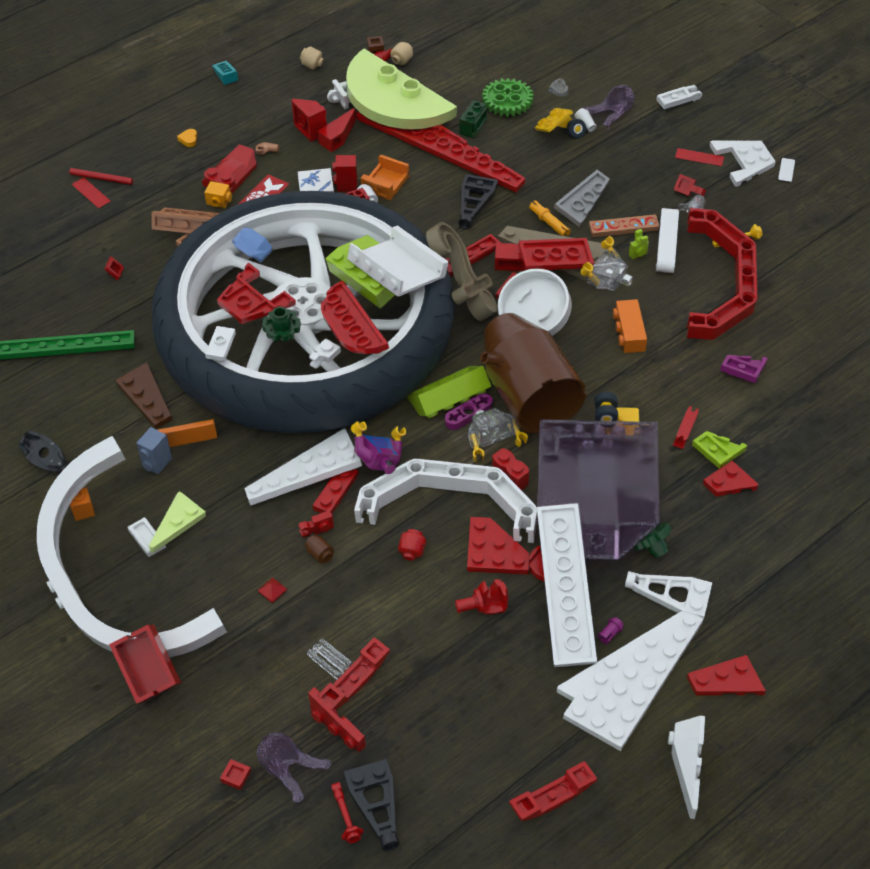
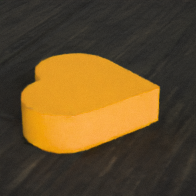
M188 129L179 134L177 139L185 146L193 147L197 143V132L194 129Z

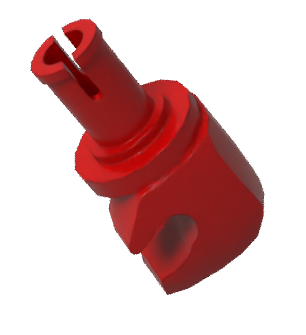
M500 579L494 580L489 588L486 582L483 581L477 589L473 590L472 597L455 600L456 610L458 614L472 609L478 610L479 614L493 615L503 613L508 607V589Z

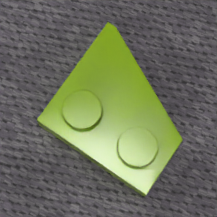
M708 431L692 442V446L719 469L746 451L747 445L744 443L737 445L729 442V438L720 437Z

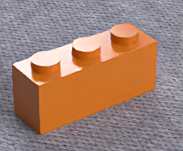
M638 299L616 301V308L613 309L612 313L613 319L617 321L615 323L616 332L620 334L618 336L619 346H622L624 353L645 352L647 337Z

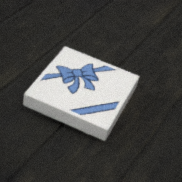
M331 168L298 172L300 191L334 192Z

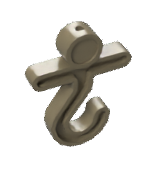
M439 222L426 232L429 248L441 257L449 256L454 277L460 286L451 293L453 300L458 305L466 301L470 312L479 321H483L498 311V306L492 294L487 290V288L493 285V282L486 273L476 277L472 270L466 247L457 232L445 222Z

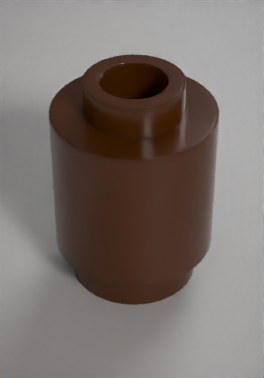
M312 535L306 540L305 547L307 552L320 564L327 563L333 558L334 548L321 536Z

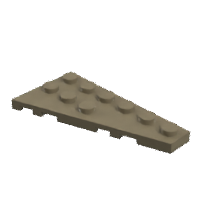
M506 226L498 235L500 242L518 244L520 240L571 238L512 226ZM588 241L594 265H597L593 266L592 273H594L610 252L608 249H603L601 243ZM561 269L585 281L590 278L581 275V269Z

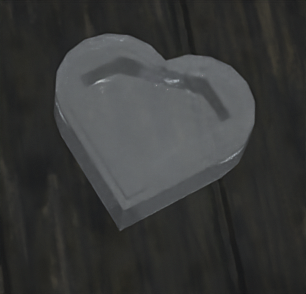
M557 79L549 87V93L566 96L568 94V86L565 85L564 80Z

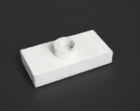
M216 327L205 353L206 359L225 361L236 334L235 329Z

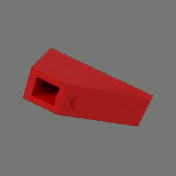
M351 109L318 130L319 144L330 152L344 145L356 122L355 109Z

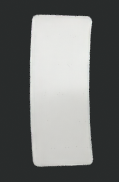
M782 158L779 180L792 181L795 160Z

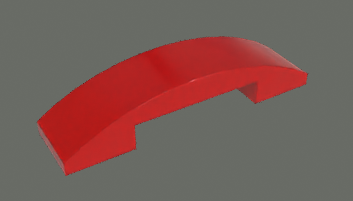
M374 637L360 651L361 656L334 684L329 683L318 694L319 698L325 704L329 701L335 710L341 707L369 681L388 656L390 649Z
M583 761L566 770L565 775L532 793L527 791L510 800L509 804L521 821L530 820L570 801L597 781V777L586 762Z

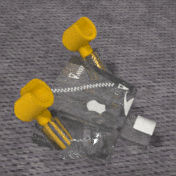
M610 236L601 242V247L608 249V252L605 251L593 266L591 263L586 262L580 273L583 276H588V284L594 285L597 289L615 291L620 284L629 287L633 277L627 275L628 265L620 257L617 250L612 247L614 240Z
M493 408L485 412L479 410L471 418L472 423L469 425L467 435L471 448H474V462H477L476 455H481L484 460V451L479 448L480 445L484 447L516 435L515 444L518 447H521V440L525 444L527 443V434L520 432L521 428L512 414L503 413L497 408Z

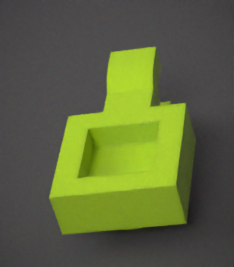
M642 229L635 231V241L630 242L629 256L632 259L647 254L649 241L647 235H642Z

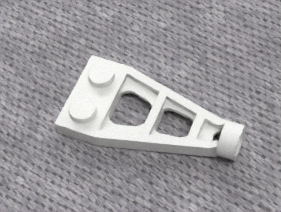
M631 571L628 572L625 583L626 588L633 589V591L677 613L684 611L696 614L703 619L712 582L693 577L642 575ZM658 583L665 585L664 594L660 595L650 591L648 588L649 584ZM672 587L686 588L688 590L686 601L678 602L669 596V590Z

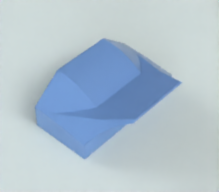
M244 227L232 240L236 248L249 257L255 258L260 263L272 252V246L267 239L251 228Z

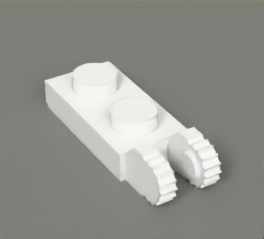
M695 85L659 94L656 100L663 109H667L689 101L699 100L702 97V93L697 91Z

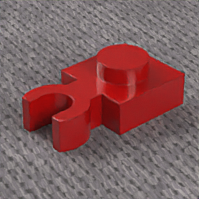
M330 510L311 517L309 522L299 523L301 536L307 537L312 532L316 535L334 528L333 516Z

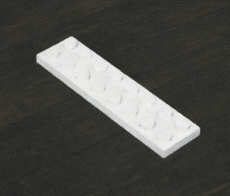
M578 503L537 507L554 667L597 663Z

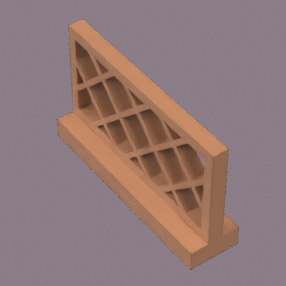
M164 207L161 211H153L151 213L152 229L192 233L219 213Z

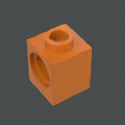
M84 487L70 504L75 521L95 516L88 489Z

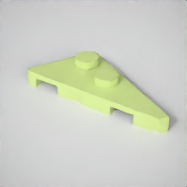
M179 491L149 544L150 552L154 553L205 518L206 512Z

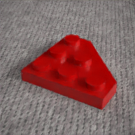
M470 517L467 572L528 575L529 552L518 542L514 541L491 518Z

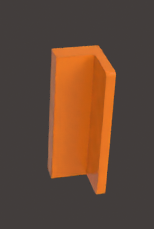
M214 419L158 430L167 435L169 447L217 438Z

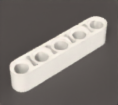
M662 208L656 272L674 273L678 209Z

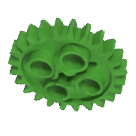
M501 78L500 82L495 80V83L490 82V86L486 85V88L483 89L482 100L486 104V108H489V112L494 111V114L500 113V116L506 114L507 117L509 114L515 116V113L521 115V111L526 112V109H530V105L533 104V90H530V86H526V83L521 84V80L515 82V78L512 81L507 78L504 81Z

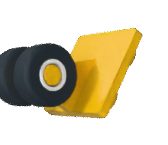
M555 108L547 118H543L538 122L535 129L537 131L550 132L558 126L562 131H567L570 137L581 138L586 132V124L581 119L571 118L572 110Z
M612 392L597 394L595 397V420L601 424V438L639 440V409L617 408L618 398Z

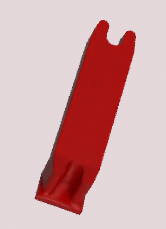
M689 406L673 446L684 449L699 409L693 412L691 411L692 406Z

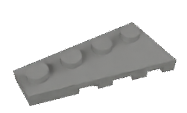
M596 170L555 203L554 209L580 228L610 179L599 170Z

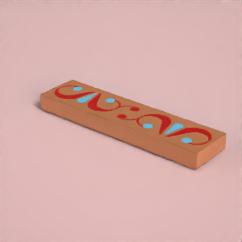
M656 215L589 221L592 237L631 234L639 229H642L643 232L659 231L660 228Z

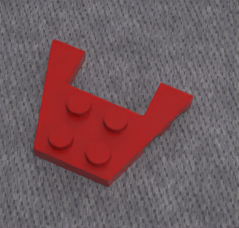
M250 263L245 265V270L236 276V281L232 285L230 284L217 299L218 305L241 324L267 316L276 307L287 309L296 305V300L286 291L268 300L249 285L250 282L260 277V271Z

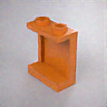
M380 155L378 157L379 163L369 176L363 174L360 178L361 185L366 184L370 186L378 197L391 201L409 178V164Z

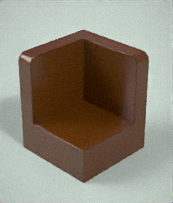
M382 36L367 37V51L374 54L384 50Z

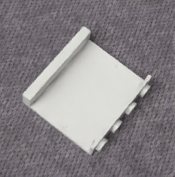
M399 226L392 227L390 240L365 250H361L358 246L350 243L347 257L350 262L398 297L444 278L448 267L446 259Z

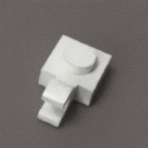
M327 339L323 340L313 349L314 352L309 356L313 360L310 366L316 369L323 361L329 363L341 352L340 346Z

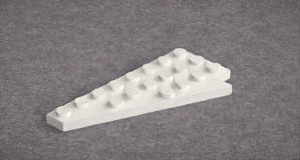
M681 611L559 685L557 693L572 701L565 711L563 719L621 751L703 623V618L696 614Z

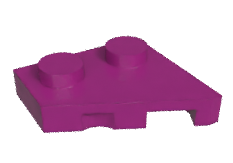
M727 355L720 371L756 383L768 358L762 357L761 360H751V356Z

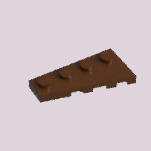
M148 363L116 379L117 386L155 429L172 420Z

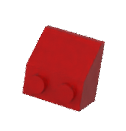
M292 99L294 126L310 142L317 140L318 130L328 125L326 122V109L317 101Z

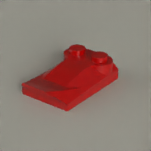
M239 144L215 168H209L205 171L202 185L208 187L210 181L227 184L230 187V192L233 194L257 167L255 151Z

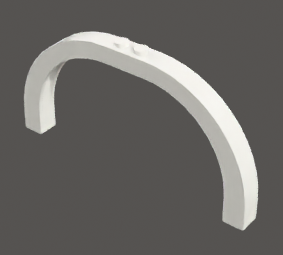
M113 436L83 452L60 473L43 501L37 524L38 553L41 564L49 578V581L46 583L51 592H56L58 595L55 598L60 609L65 608L74 623L87 637L111 652L109 644L126 635H131V633L107 626L96 619L85 608L62 564L59 550V534L64 515L78 492L93 478L126 460ZM213 608L180 627L158 634L169 657H174L194 651L227 633Z

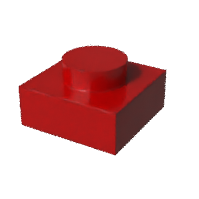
M230 759L220 777V781L241 790L251 773V768Z

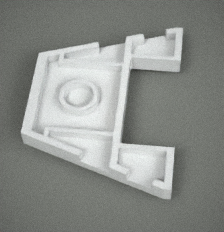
M710 141V148L715 155L732 152L743 169L730 172L729 178L735 187L740 186L743 181L751 180L752 176L760 175L775 166V160L762 141Z

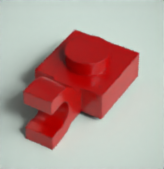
M681 174L673 189L688 196L692 192L704 196L706 192L705 189L695 186L696 180Z

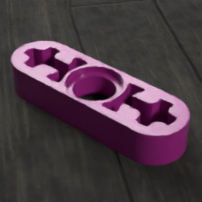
M479 394L449 411L445 415V426L450 430H457L492 409V397L488 394ZM466 409L474 411L472 414L464 413Z

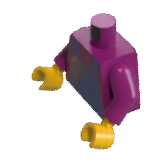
M358 421L354 423L351 430L356 434V437H354V452L370 469L382 470L386 474L393 473L395 466L400 462L402 451L400 439L406 434V429L403 427L398 432V426L394 428L391 432V436L395 439L393 441L392 438L362 435V432L367 428L364 421L360 424Z

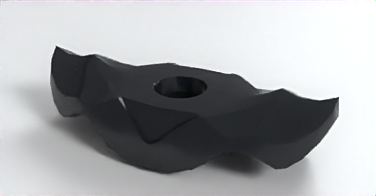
M28 430L19 442V447L24 452L26 459L40 468L61 473L69 465L59 446L43 434ZM48 448V456L41 458V451Z

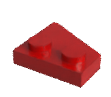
M730 461L703 480V485L716 497L724 496L728 493H740L743 489L751 488L754 491L758 489L759 485L733 461Z

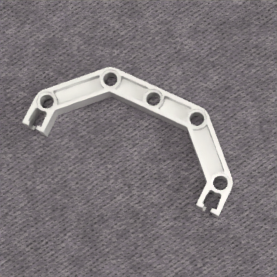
M412 459L395 468L393 473L384 474L363 486L359 491L354 509L356 523H363L364 518H362V514L366 510L367 514H369L370 524L375 525L380 508L417 487H428L488 494L514 521V541H521L520 529L523 528L528 532V542L534 543L537 527L536 505L501 469L490 466L425 459Z

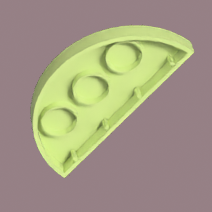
M366 49L360 51L348 66L346 76L348 97L354 107L372 121L400 129H423L443 124L457 116L456 105Z

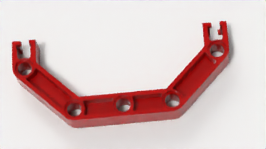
M690 208L687 219V232L706 234L735 258L736 296L709 314L689 313L687 338L713 340L754 312L757 302L756 244L717 211Z

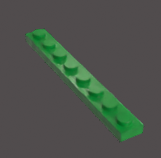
M135 331L0 341V359L135 348Z

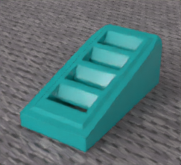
M227 61L212 65L224 85L238 81L237 71Z

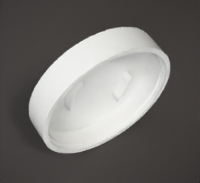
M529 269L516 274L504 285L498 299L499 315L515 313L547 330L552 336L566 324L572 307L571 297L563 280L555 273L544 269Z

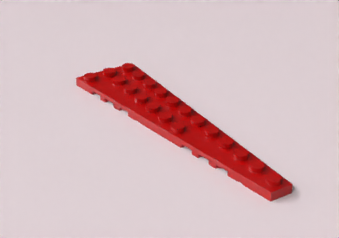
M360 112L356 114V119L481 177L496 179L499 185L514 192H517L525 184V177L506 167L501 162L492 160L491 156L487 153L484 155L479 152V148L471 147L467 144L466 140L441 124L423 129H400L379 124L365 117Z

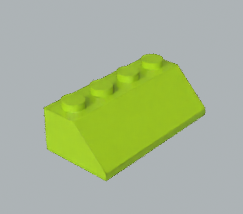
M469 366L413 391L407 396V399L420 416L431 418L438 414L437 411L441 409L445 411L453 408L454 403H464L470 400V396L474 394L478 396L479 394L486 393V389L490 388L491 384L484 366Z

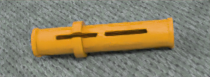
M536 200L533 201L535 204H530L529 209L538 215L541 221H545L561 236H565L564 234L570 235L571 230L553 216L548 208H544Z

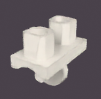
M336 79L332 80L334 90L329 91L327 95L328 101L330 103L340 102L344 109L349 108L348 103L351 101L347 94V82L339 83Z

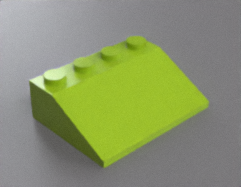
M366 235L336 248L325 258L331 273L380 309L395 296L394 293L347 259L350 243L358 246L361 250H365L380 244L379 242Z

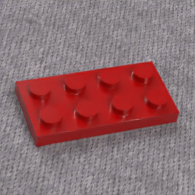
M587 238L520 240L518 243L524 270L581 269L586 262L594 266Z

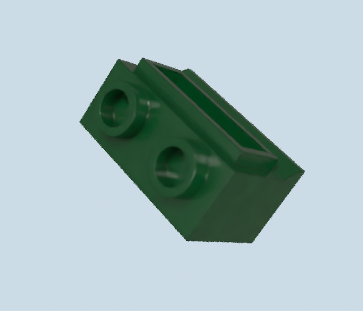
M475 100L472 101L459 119V134L475 138L488 120L486 104Z

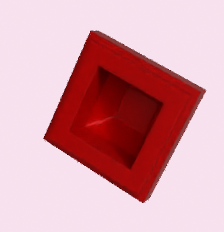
M111 256L104 270L118 280L124 266Z
M272 577L258 592L271 603H274L287 591V588Z

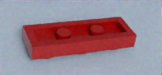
M355 468L332 476L314 502L313 510L320 513L330 510L331 514H333L358 477L359 470Z

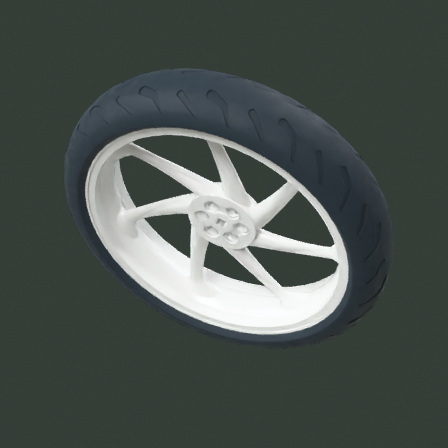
M293 191L267 195L243 202L217 214L195 229L175 249L164 266L155 287L152 301L153 337L166 370L178 386L204 408L226 420L242 424L246 427L278 433H312L353 425L357 421L362 422L363 420L370 419L398 404L426 379L439 362L448 343L454 318V300L451 295L453 289L448 270L446 271L444 278L409 292L410 307L399 319H371L378 330H399V332L388 342L389 349L379 354L373 353L352 365L340 368L333 360L329 363L323 361L320 365L327 372L312 375L287 376L258 372L261 362L273 342L272 339L267 338L263 328H261L246 368L227 359L225 361L206 359L205 353L208 345L203 341V335L207 326L232 316L224 309L203 316H197V311L211 287L234 267L245 270V265L250 263L260 271L261 278L276 285L278 288L275 291L263 294L268 300L273 299L283 291H286L296 300L295 306L287 308L296 312L297 318L301 321L300 332L295 333L294 339L311 355L314 352L313 349L320 344L314 334L321 331H331L321 312V301H324L327 296L326 292L331 288L321 245L339 247L366 235H369L379 243L390 240L392 227L399 226L429 247L426 235H423V232L416 225L392 209L364 198L361 199L357 196L329 191ZM245 227L253 229L266 238L272 246V250L308 245L311 277L297 278L279 270L249 261L248 259L253 257H249L236 248L232 240ZM346 285L354 297L360 294L349 285Z

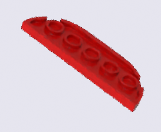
M342 280L332 286L326 292L327 296L324 301H321V312L325 322L340 344L347 350L359 354H379L389 349L387 341Z

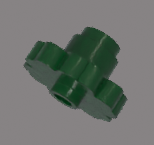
M276 307L268 313L269 317L263 318V332L266 333L267 338L273 341L280 339L288 341L295 337V333L300 332L301 321L297 318L296 312L290 309Z
M668 522L650 526L638 534L632 541L635 550L647 548L654 558L660 557L669 551L665 538L672 529Z

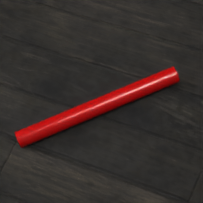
M70 168L69 171L70 175L129 185L133 184V178Z

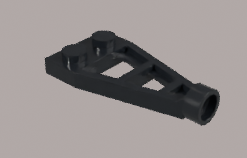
M465 175L461 190V216L458 221V225L461 228L469 229L473 220L494 196L498 180ZM469 192H477L484 195L481 198L470 197ZM467 203L477 205L475 209L466 207Z
M387 759L344 771L350 796L379 839L382 850L390 851L397 848L400 842L396 834L394 784ZM381 786L384 790L383 801L373 804L368 803L363 795V791ZM386 808L389 820L377 824L372 812Z

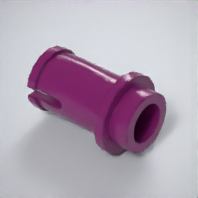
M616 617L609 619L608 625L598 634V638H601L600 641L604 644H609L610 640L623 630L622 627L624 625L622 621Z

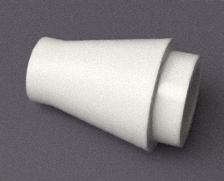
M584 108L578 110L575 113V118L583 120L589 132L595 130L596 124L589 111Z

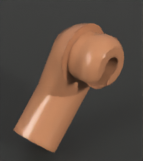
M266 142L255 147L256 153L259 155H264L268 152L278 153L280 145Z

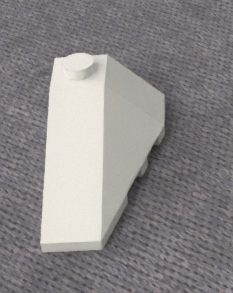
M697 716L675 723L674 731H669L668 744L672 745L671 754L690 819H695L698 808L700 779H697V777L700 775L702 758H699V756L701 755L704 741L705 716Z

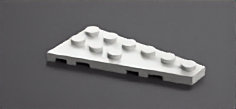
M344 428L244 489L251 506L358 468L362 464L360 458L354 452V446Z

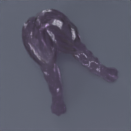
M617 85L609 92L603 103L583 108L588 110L590 114L604 110H613L614 112L603 122L604 126L608 128L620 115L627 112L633 106L635 95L629 86Z
M281 732L267 734L257 747L256 754L259 763L268 773L279 778L288 790L292 791L294 802H300L304 796L298 783L288 772V765L298 763L304 767L323 768L324 770L329 769L332 765L328 759L318 760L315 757L303 754L294 742Z

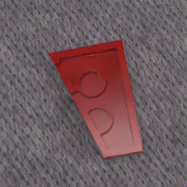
M747 655L687 674V679L696 696L722 695L723 693H736V695L756 693V695H765L766 692Z
M314 687L308 692L313 719L318 723L322 722L334 736H340L349 748H355L358 752H361L366 747L365 736L346 717L340 718L329 701L325 704L318 696L320 692Z

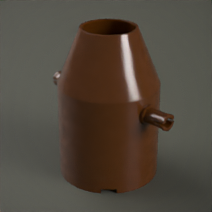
M515 313L499 315L487 325L484 331L485 352L481 354L480 361L482 364H486L487 375L519 427L528 433H543L550 431V427L558 423L563 425L569 421L585 402L587 396L585 392L586 386L550 332Z

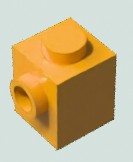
M210 181L204 192L206 205L226 208L228 202L232 200V192H230V187L227 184Z

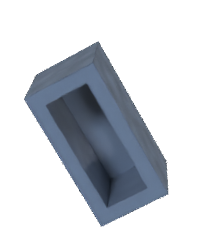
M152 427L136 443L142 466L149 472L152 471L159 474L172 459L167 435Z

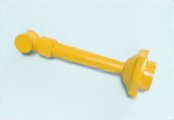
M754 224L750 232L745 234L748 237L751 236L755 240H759L760 236H762V230L760 226L757 227ZM712 241L715 248L720 247L715 241Z

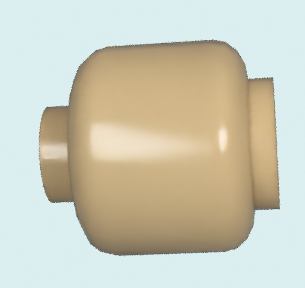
M399 42L390 52L392 61L398 65H405L413 57L412 46L406 42Z
M313 47L304 48L300 55L302 65L312 70L321 67L324 61L322 52Z

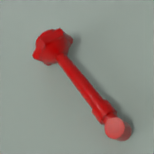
M340 782L331 784L332 792L339 804L347 826L341 838L350 844L356 843L361 839L364 830L352 825Z

